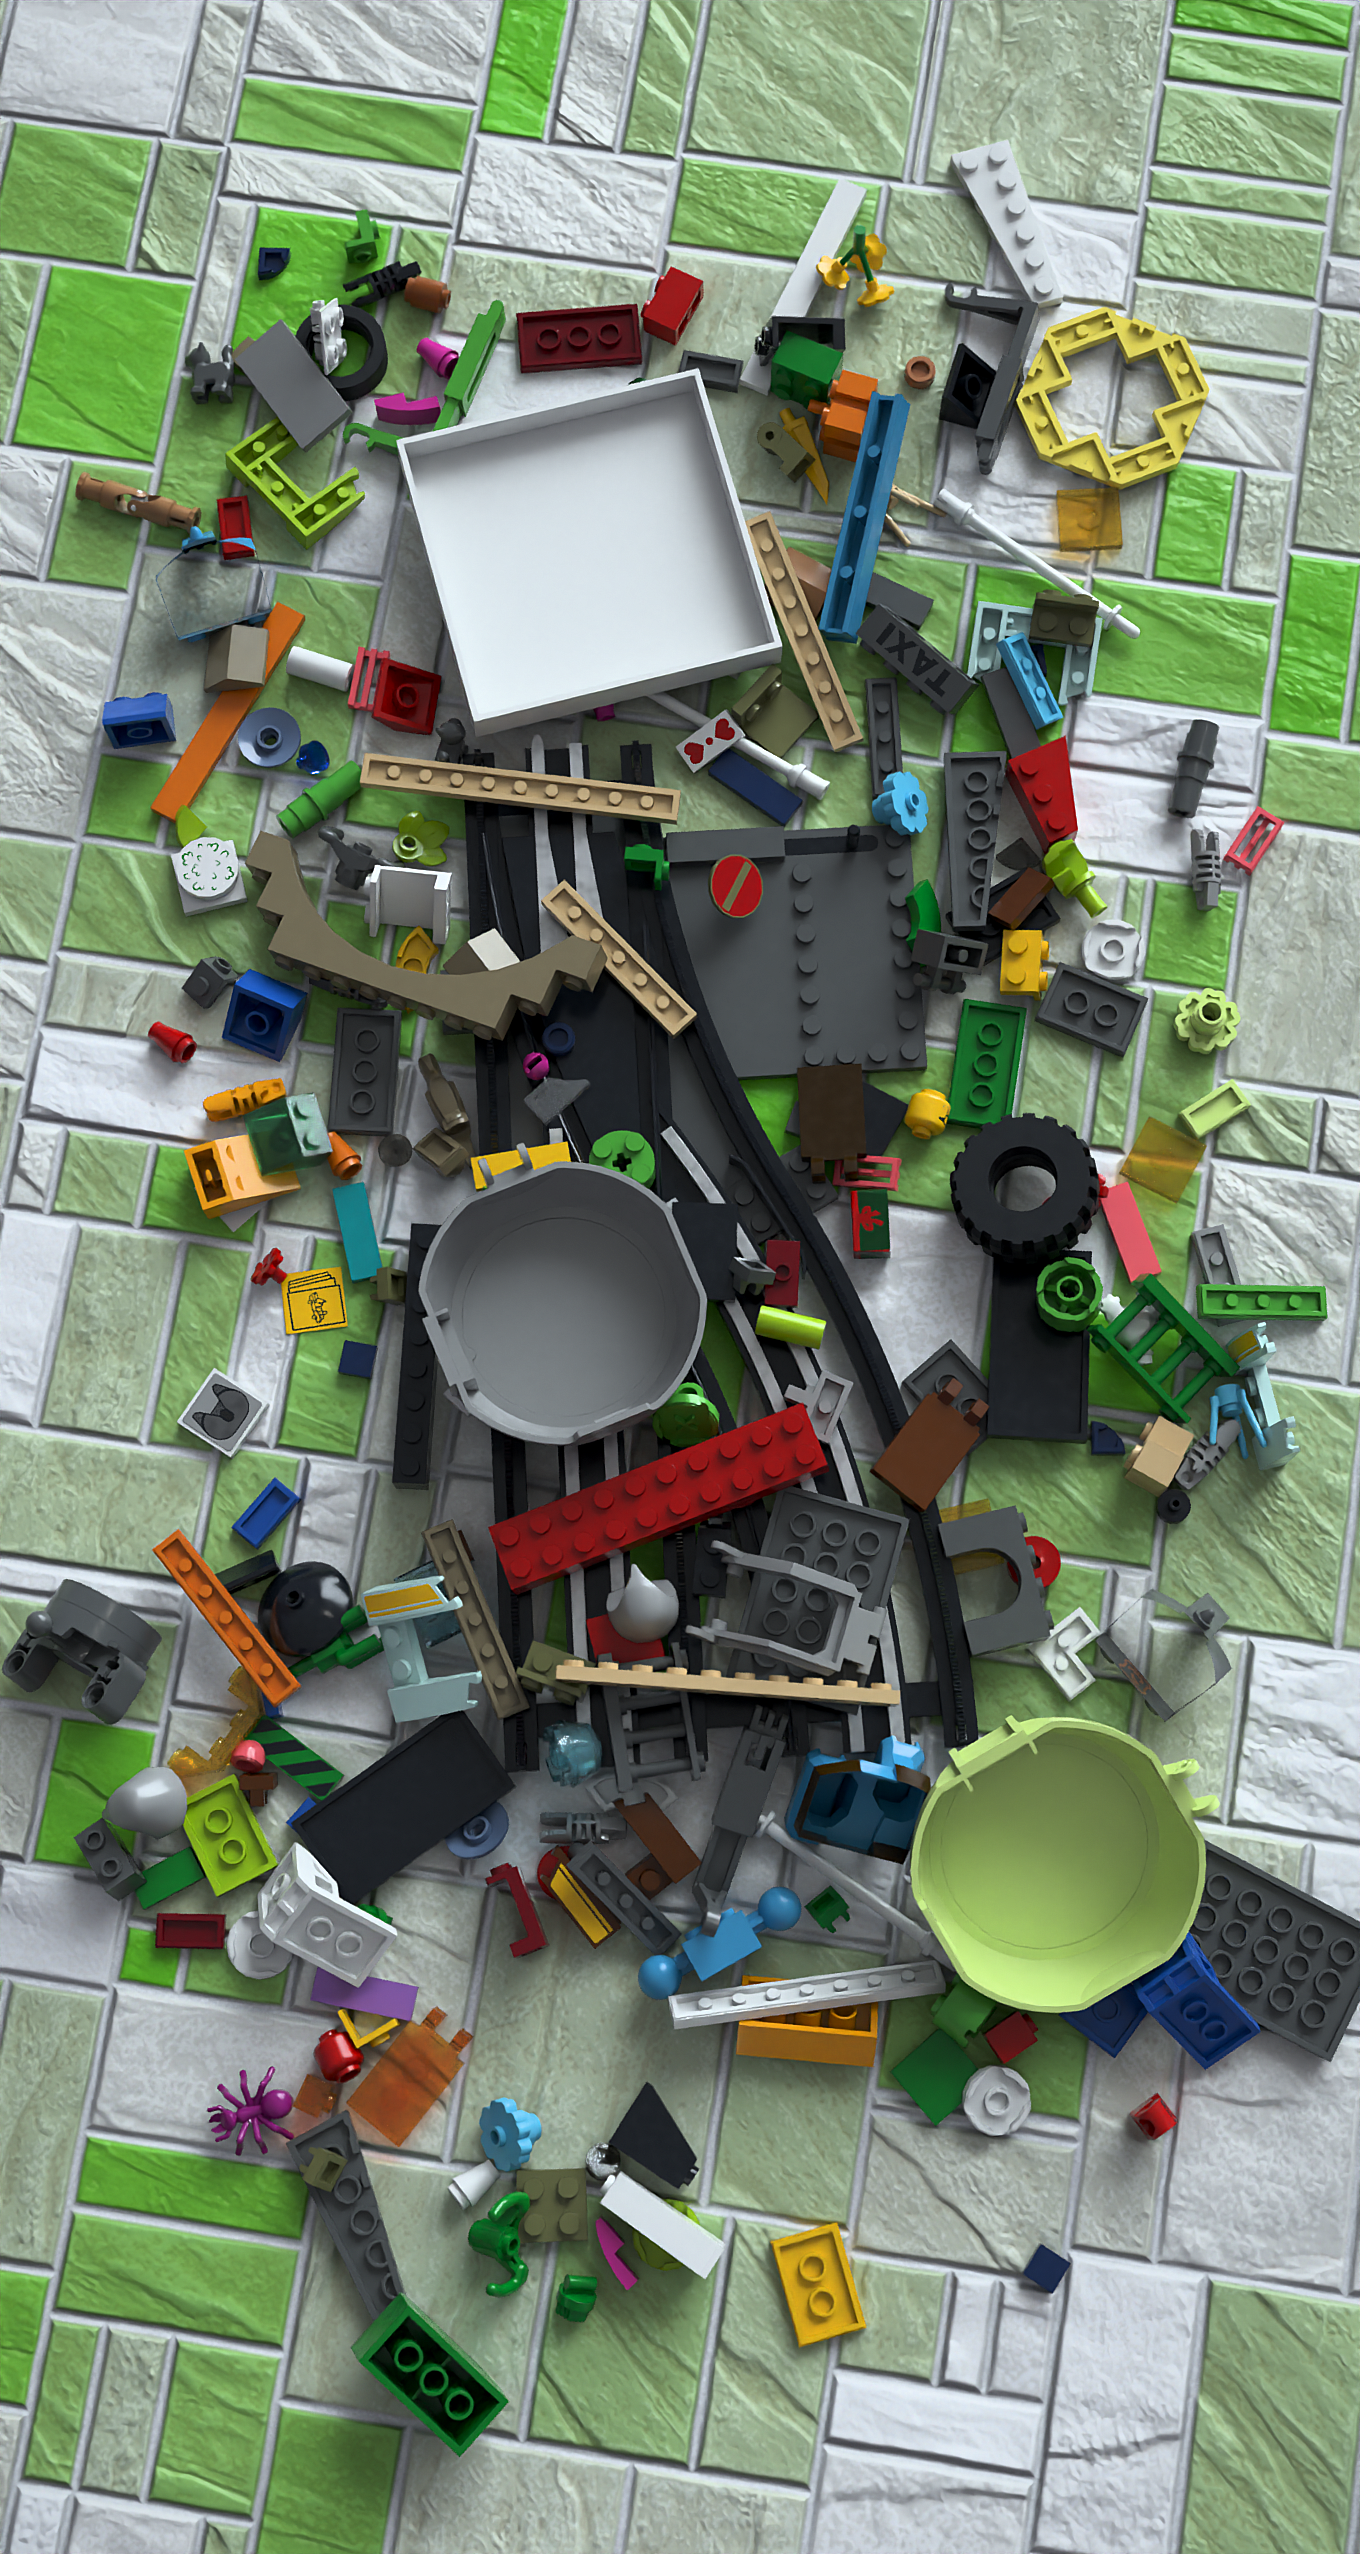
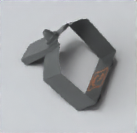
M1153 1589L1141 1597L1164 1604L1178 1613L1184 1612L1208 1639L1206 1645L1213 1661L1215 1683L1175 1712L1105 1632L1117 1620L1106 1628L1096 1640L1101 1647L1100 1651L1103 1657L1108 1662L1117 1665L1145 1698L1147 1708L1154 1715H1159L1164 1721L1170 1719L1216 1685L1232 1669L1221 1646L1213 1638L1214 1634L1230 1618L1209 1593L1202 1596L1188 1608Z

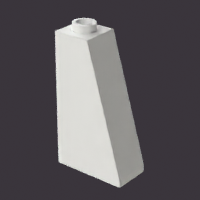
M620 2171L617 2177L610 2174L599 2191L604 2195L600 2202L602 2205L704 2279H706L725 2249L723 2241L622 2171Z

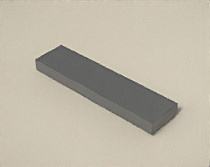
M897 677L865 679L873 801L879 795L885 793L883 781L889 774L899 771L903 773Z

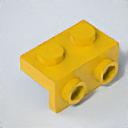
M1003 930L1000 976L1001 995H1033L1034 1001H1041V991H1047L1048 973L1043 972V960H1049V941H1044L1042 930Z

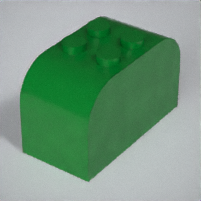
M401 2292L351 2346L358 2362L459 2457L462 2456L509 2403V2400L496 2382L433 2320Z

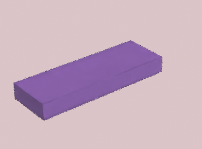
M317 1967L310 2000L412 2021L419 1987L367 1976L358 1988Z

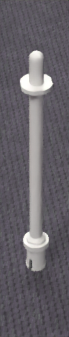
M945 488L938 494L940 499L936 498L933 505L954 518V523L958 526H971L1071 597H1074L1076 594L1092 596L978 517L973 509L974 505L967 502L965 504ZM1099 601L1097 615L1105 620L1103 629L1107 631L1113 625L1132 639L1139 637V628L1120 615L1123 609L1122 606L1117 605L1112 610Z
M665 692L646 695V697L701 728L712 720ZM742 738L733 745L786 776L789 786L793 788L799 787L817 797L818 800L824 797L830 786V782L809 772L807 766L802 763L792 766L745 738Z
M771 1811L768 1817L763 1814L760 1815L756 1826L759 1830L755 1837L759 1838L765 1832L916 1940L922 1949L921 1953L923 1955H931L954 1973L956 1969L934 1932L925 1931L801 1841L791 1838L787 1831L772 1821L775 1817V1812Z

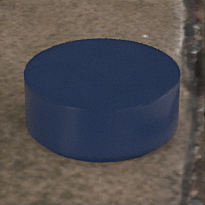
M556 1022L550 1024L543 1032V1045L549 1054L562 1057L573 1050L575 1035L569 1025Z

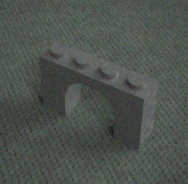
M1016 1505L937 1525V1531L940 1533L944 1548L943 1554L945 1559H955L980 1552L993 1553L1009 1562L1018 1579L1017 1597L1012 1606L1007 1610L963 1622L962 1626L966 1632L969 1658L1048 1639L1051 1636L1050 1630L1054 1629V1623L1050 1610L1044 1611L1041 1598L1045 1597V1590L1041 1577L1035 1578L1032 1565L1037 1564L1033 1546L1026 1545L1023 1533L1028 1532L1023 1512L1018 1513Z

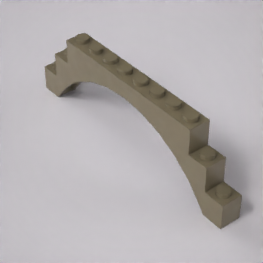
M260 831L244 863L252 873V878L266 885L256 907L263 915V920L277 928L267 949L275 959L274 963L277 966L288 971H292L293 968L301 970L304 975L313 980L319 981L321 978L330 980L331 984L342 990H348L349 987L358 990L362 996L371 1000H376L377 997L387 1000L389 1005L399 1010H405V1007L416 1010L415 1012L419 1016L428 1020H433L434 1017L444 1020L446 1025L457 1030H462L463 1027L473 1030L475 1035L485 1040H491L493 1037L503 1041L517 1009L531 1016H535L536 1013L548 1016L562 984L574 991L584 989L593 992L608 959L602 945L571 935L533 958L497 970L465 975L424 974L390 966L357 950L337 935L322 919L307 893L298 853L289 840Z

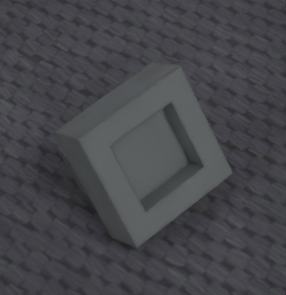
M732 1257L729 1270L734 1273L733 1288L740 1294H744L748 1285L747 1290L753 1295H759L765 1284L773 1285L776 1276L775 1271L757 1259Z

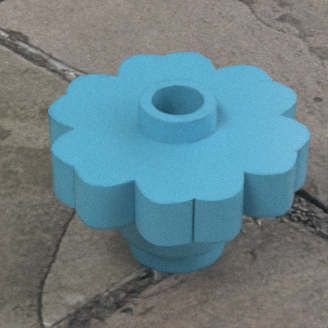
M899 771L889 774L883 781L885 793L879 795L872 803V813L875 820L880 824L891 825L901 836L921 833L927 826L925 814L928 813L929 809L925 793L919 790L918 779L910 772L902 773Z
M505 2097L492 2100L490 2106L483 2107L482 2116L479 2119V2124L483 2131L481 2144L487 2158L494 2159L498 2170L509 2172L519 2169L522 2163L529 2161L532 2145L541 2137L542 2128L538 2117L533 2113L517 2110L515 2101Z

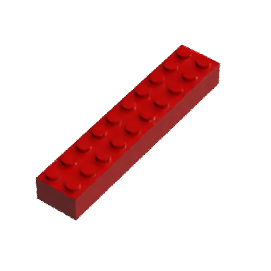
M802 1402L492 1525L488 1529L510 1588L518 1595L829 1471V1467Z

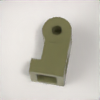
M768 422L759 428L757 441L760 446L768 453L778 455L784 461L779 469L796 483L816 459L778 424Z

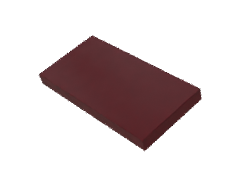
M638 304L516 313L521 374L642 364Z

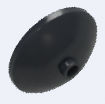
M309 1561L287 1568L272 1580L260 1600L258 1626L262 1636L274 1650L286 1656L305 1657L324 1650L337 1640L345 1629L341 1624V1619L353 1607L350 1585L336 1568L323 1562ZM297 1597H299V1599L297 1600V1602L293 1603V1601H294Z

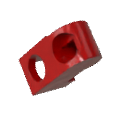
M1158 2093L1152 2095L1129 2113L1148 2140H1156L1178 2122L1175 2115Z

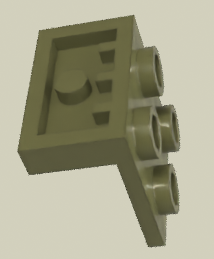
M772 663L731 708V715L745 735L764 750L782 759L818 719V712L781 684L782 671Z
M533 1640L523 1668L518 1667L516 1675L521 1680L520 1684L523 1685V1688L542 1694L543 1689L554 1692L552 1696H554L555 1700L573 1706L575 1701L583 1703L590 1684L555 1681L556 1666L563 1665L564 1660L584 1661V1667L596 1668L597 1664Z

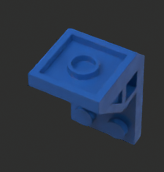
M1190 1932L1187 1933L1175 1954L1168 1961L1132 1981L1137 1996L1149 2014L1205 2070L1261 2032L1257 2022L1220 1985L1212 1965Z

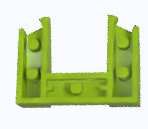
M277 416L225 453L226 468L245 487L250 485L286 522V530L307 550L343 521L365 499V492L356 493L353 481L359 479V472L356 467H353L309 499L276 465L299 445Z

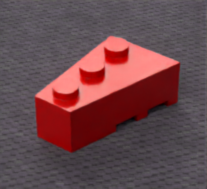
M1066 736L1008 760L1005 776L1045 855L1048 853V849L1056 842L1069 839L1075 841L1078 832Z

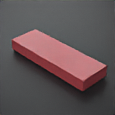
M1125 1182L1108 1188V1197H1099L1129 1284L1140 1274L1151 1273L1153 1276L1161 1274L1160 1265L1129 1183Z

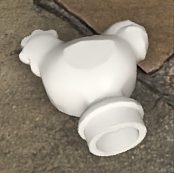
M1110 1294L1102 1299V1307L1100 1308V1312L1104 1313V1318L1108 1321V1325L1124 1310L1119 1303V1297H1113ZM1146 1305L1115 1339L1125 1346L1127 1352H1129L1159 1321L1158 1316L1160 1313L1152 1305ZM1149 1349L1138 1363L1141 1366L1152 1364L1153 1351Z

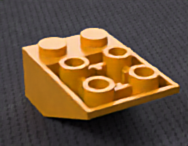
M282 1129L218 1139L184 1150L202 1210L208 1219L301 1189Z

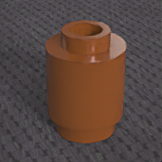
M421 276L416 278L409 277L405 287L404 301L410 303L411 307L438 314L442 312L443 308H448L451 300V291L447 290V283Z

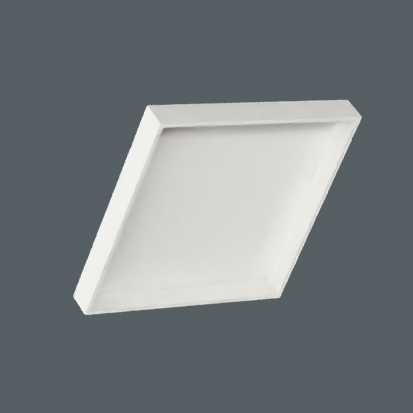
M699 368L396 440L401 469L475 737L765 667L772 663H781L783 646Z

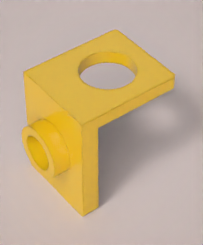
M346 2009L338 2011L357 2049L369 2043L372 2048H375L390 2039L389 2031L401 2025L398 2019H393L361 2038Z

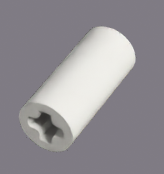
M296 646L291 649L286 663V673L345 692L350 688L355 669L354 664Z

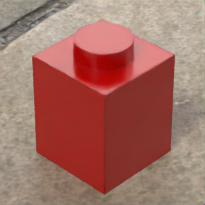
M1014 2011L985 2031L982 2036L1001 2064H1005L1038 2041L1034 2035L1038 2028L1027 2013L1021 2015L1019 2011Z

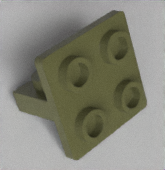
M1050 589L1043 590V593L1037 592L1032 607L1028 639L1091 648L1099 601L1093 600L1092 596L1086 594H1076L1074 597L1061 596V592Z

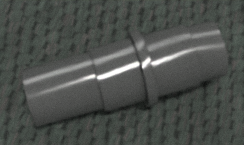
M1204 719L1192 720L1183 750L1177 756L1179 764L1175 775L1176 781L1168 806V812L1175 816L1194 818L1209 770L1213 769L1215 764L1213 755L1220 728L1216 723Z

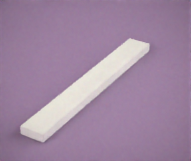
M839 178L771 317H807L824 283L822 276L816 270V265L822 256H828L831 259L836 258L867 195V189ZM754 350L740 378V385L768 396L771 388V361L774 355L766 366H760V356L755 355Z
M938 1960L672 1995L668 1996V2006L675 2030L945 1993L946 1983Z

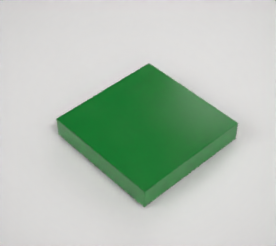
M938 2028L897 2064L890 2073L936 2126L962 2103L965 2085L968 2079L979 2069L957 2043Z

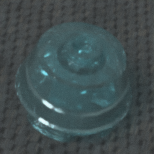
M558 1720L555 1725L544 1728L543 1741H549L550 1757L545 1758L547 1768L554 1782L560 1781V1787L570 1785L574 1788L599 1772L602 1746L590 1724Z

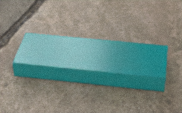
M360 1182L333 1188L332 1191L352 1283L370 1280L372 1276L377 1275V1268H382L383 1266L365 1183Z

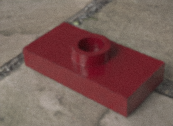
M767 1240L766 1265L776 1272L773 1285L765 1284L764 1306L798 1308L800 1241Z

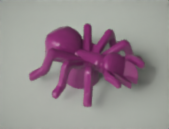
M269 2067L265 2077L259 2084L256 2096L252 2098L247 2087L246 2071H240V2088L246 2105L231 2095L223 2084L217 2086L223 2097L238 2108L236 2112L225 2109L221 2105L207 2108V2112L217 2110L222 2112L214 2114L209 2119L210 2123L220 2122L217 2127L211 2129L212 2132L222 2133L226 2131V2134L215 2139L216 2142L229 2138L236 2124L239 2122L242 2124L236 2140L235 2154L237 2156L242 2154L243 2141L249 2123H252L255 2142L260 2147L263 2155L267 2154L268 2149L261 2137L259 2125L264 2124L273 2132L289 2140L294 2138L293 2133L270 2121L271 2119L284 2118L291 2112L294 2105L292 2095L282 2089H275L263 2095L267 2084L275 2072V2067Z

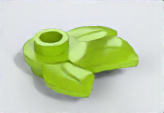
M412 811L406 814L399 822V834L392 843L393 853L398 860L404 863L418 861L430 867L440 865L447 861V856L440 846L447 839L450 828L443 822L436 820L425 822L420 811ZM404 844H410L413 847L407 848L404 846Z

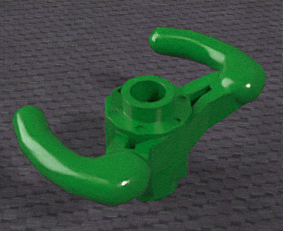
M515 2191L503 2196L488 2211V2219L477 2220L469 2230L468 2243L473 2251L494 2258L511 2274L510 2279L505 2283H489L486 2286V2293L492 2297L502 2298L509 2296L527 2281L528 2266L518 2254L520 2247L518 2236L519 2222L530 2208V2199L525 2192Z

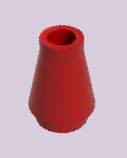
M161 1022L154 1023L149 1029L148 1037L173 1062L186 1063L194 1055L197 1043L193 1040L192 1035L166 1026Z

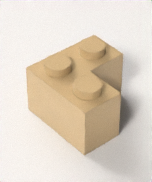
M1161 1416L1156 1419L1154 1424L1148 1421L1139 1436V1439L1144 1441L1142 1446L1136 1444L1123 1467L1128 1469L1124 1478L1160 1497L1171 1483L1194 1435Z

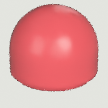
M254 1740L241 1741L233 1749L230 1762L241 1771L257 1773L263 1769L265 1763L264 1748Z

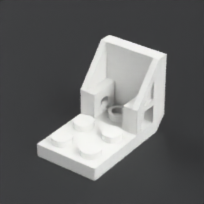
M296 1842L257 1894L260 1929L273 1943L358 1988L397 1937L396 1928L339 1898L337 1883L307 1848Z

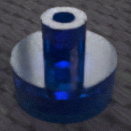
M315 740L302 745L299 749V757L296 759L298 768L301 770L305 769V771L312 775L327 770L330 762L326 748Z

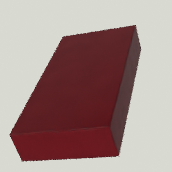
M157 1913L155 1948L225 1949L227 1915Z

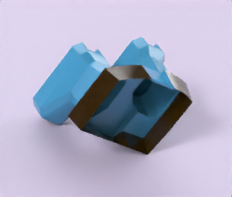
M891 1735L881 1740L873 1763L861 1759L846 1760L844 1755L841 1754L839 1758L821 1754L819 1748L808 1752L784 1817L785 1827L791 1838L816 1845L822 1843L903 1865L911 1849L914 1828L921 1806L931 1788L930 1777L921 1773L925 1760L921 1746L918 1742L910 1745L896 1741V1737Z

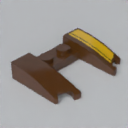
M645 1792L643 1793L645 1802L625 1806L623 1798H617L612 1803L651 1852L624 1874L651 1900L672 1882L676 1885L701 1865L702 1862L649 1793ZM557 1845L551 1853L559 1858L550 1877L541 1874L540 1879L589 1943L596 1949L622 1928L620 1926L622 1921L566 1866L570 1860L559 1845Z

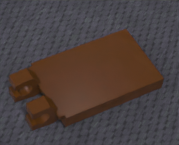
M955 1378L947 1382L938 1394L933 1392L931 1395L928 1393L923 1397L869 1471L919 1512H924L977 1440L980 1435L978 1433L980 1428L976 1424L990 1407L980 1398L970 1405L964 1415L951 1406L950 1403L963 1388V1385Z

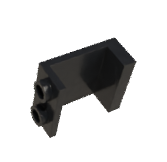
M772 316L766 326L762 327L760 335L756 336L755 355L760 356V366L768 364L779 348V342L782 341L787 330L843 353L846 349L845 318Z

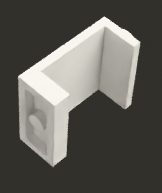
M375 865L372 876L366 877L364 890L365 896H370V904H366L364 922L370 924L369 936L376 937L380 923L417 927L419 925L421 928L433 929V943L446 944L450 930L452 873Z

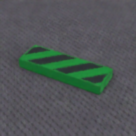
M265 1714L244 1739L260 1743L264 1748L266 1759L321 1801L333 1792L345 1776Z

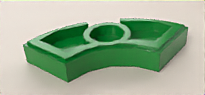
M928 879L918 882L905 897L911 914V932L906 942L912 952L918 929L941 933L940 911ZM919 963L921 967L928 966V965Z

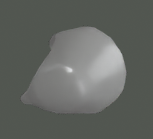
M632 1564L626 1587L608 1594L606 1608L611 1624L622 1638L635 1643H644L666 1636L675 1626L679 1614V1601L676 1590L669 1580L649 1581L637 1565Z
M146 1767L114 1791L108 1799L105 1809L102 1811V1818L123 1829L140 1832L158 1840L173 1833L183 1825L187 1812L186 1791L181 1779L172 1769L166 1767Z

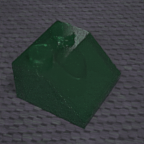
M314 1092L281 1098L243 1116L261 1176L321 1166L333 1152Z

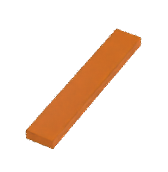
M178 1529L152 1549L274 1708L302 1687L181 1530Z

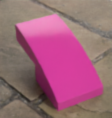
M403 392L374 400L378 420L392 424H432L437 422L441 413L437 396L407 403Z
M601 2215L595 2222L600 2245L611 2269L628 2291L638 2281L639 2277L616 2253L624 2245L625 2241Z

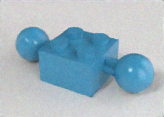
M773 1887L761 1896L758 1909L745 1916L742 1910L735 1913L733 1908L721 1913L719 1926L714 1938L701 1934L702 1925L684 1935L687 1941L681 1944L685 1950L684 1952L673 1958L665 1955H655L642 1963L638 1972V1983L641 1990L652 1999H668V1996H672L678 1991L682 1977L689 1972L695 1970L702 1982L757 1951L762 1946L756 1934L766 1928L774 1931H785L792 1928L798 1922L802 1911L800 1899L789 1888Z

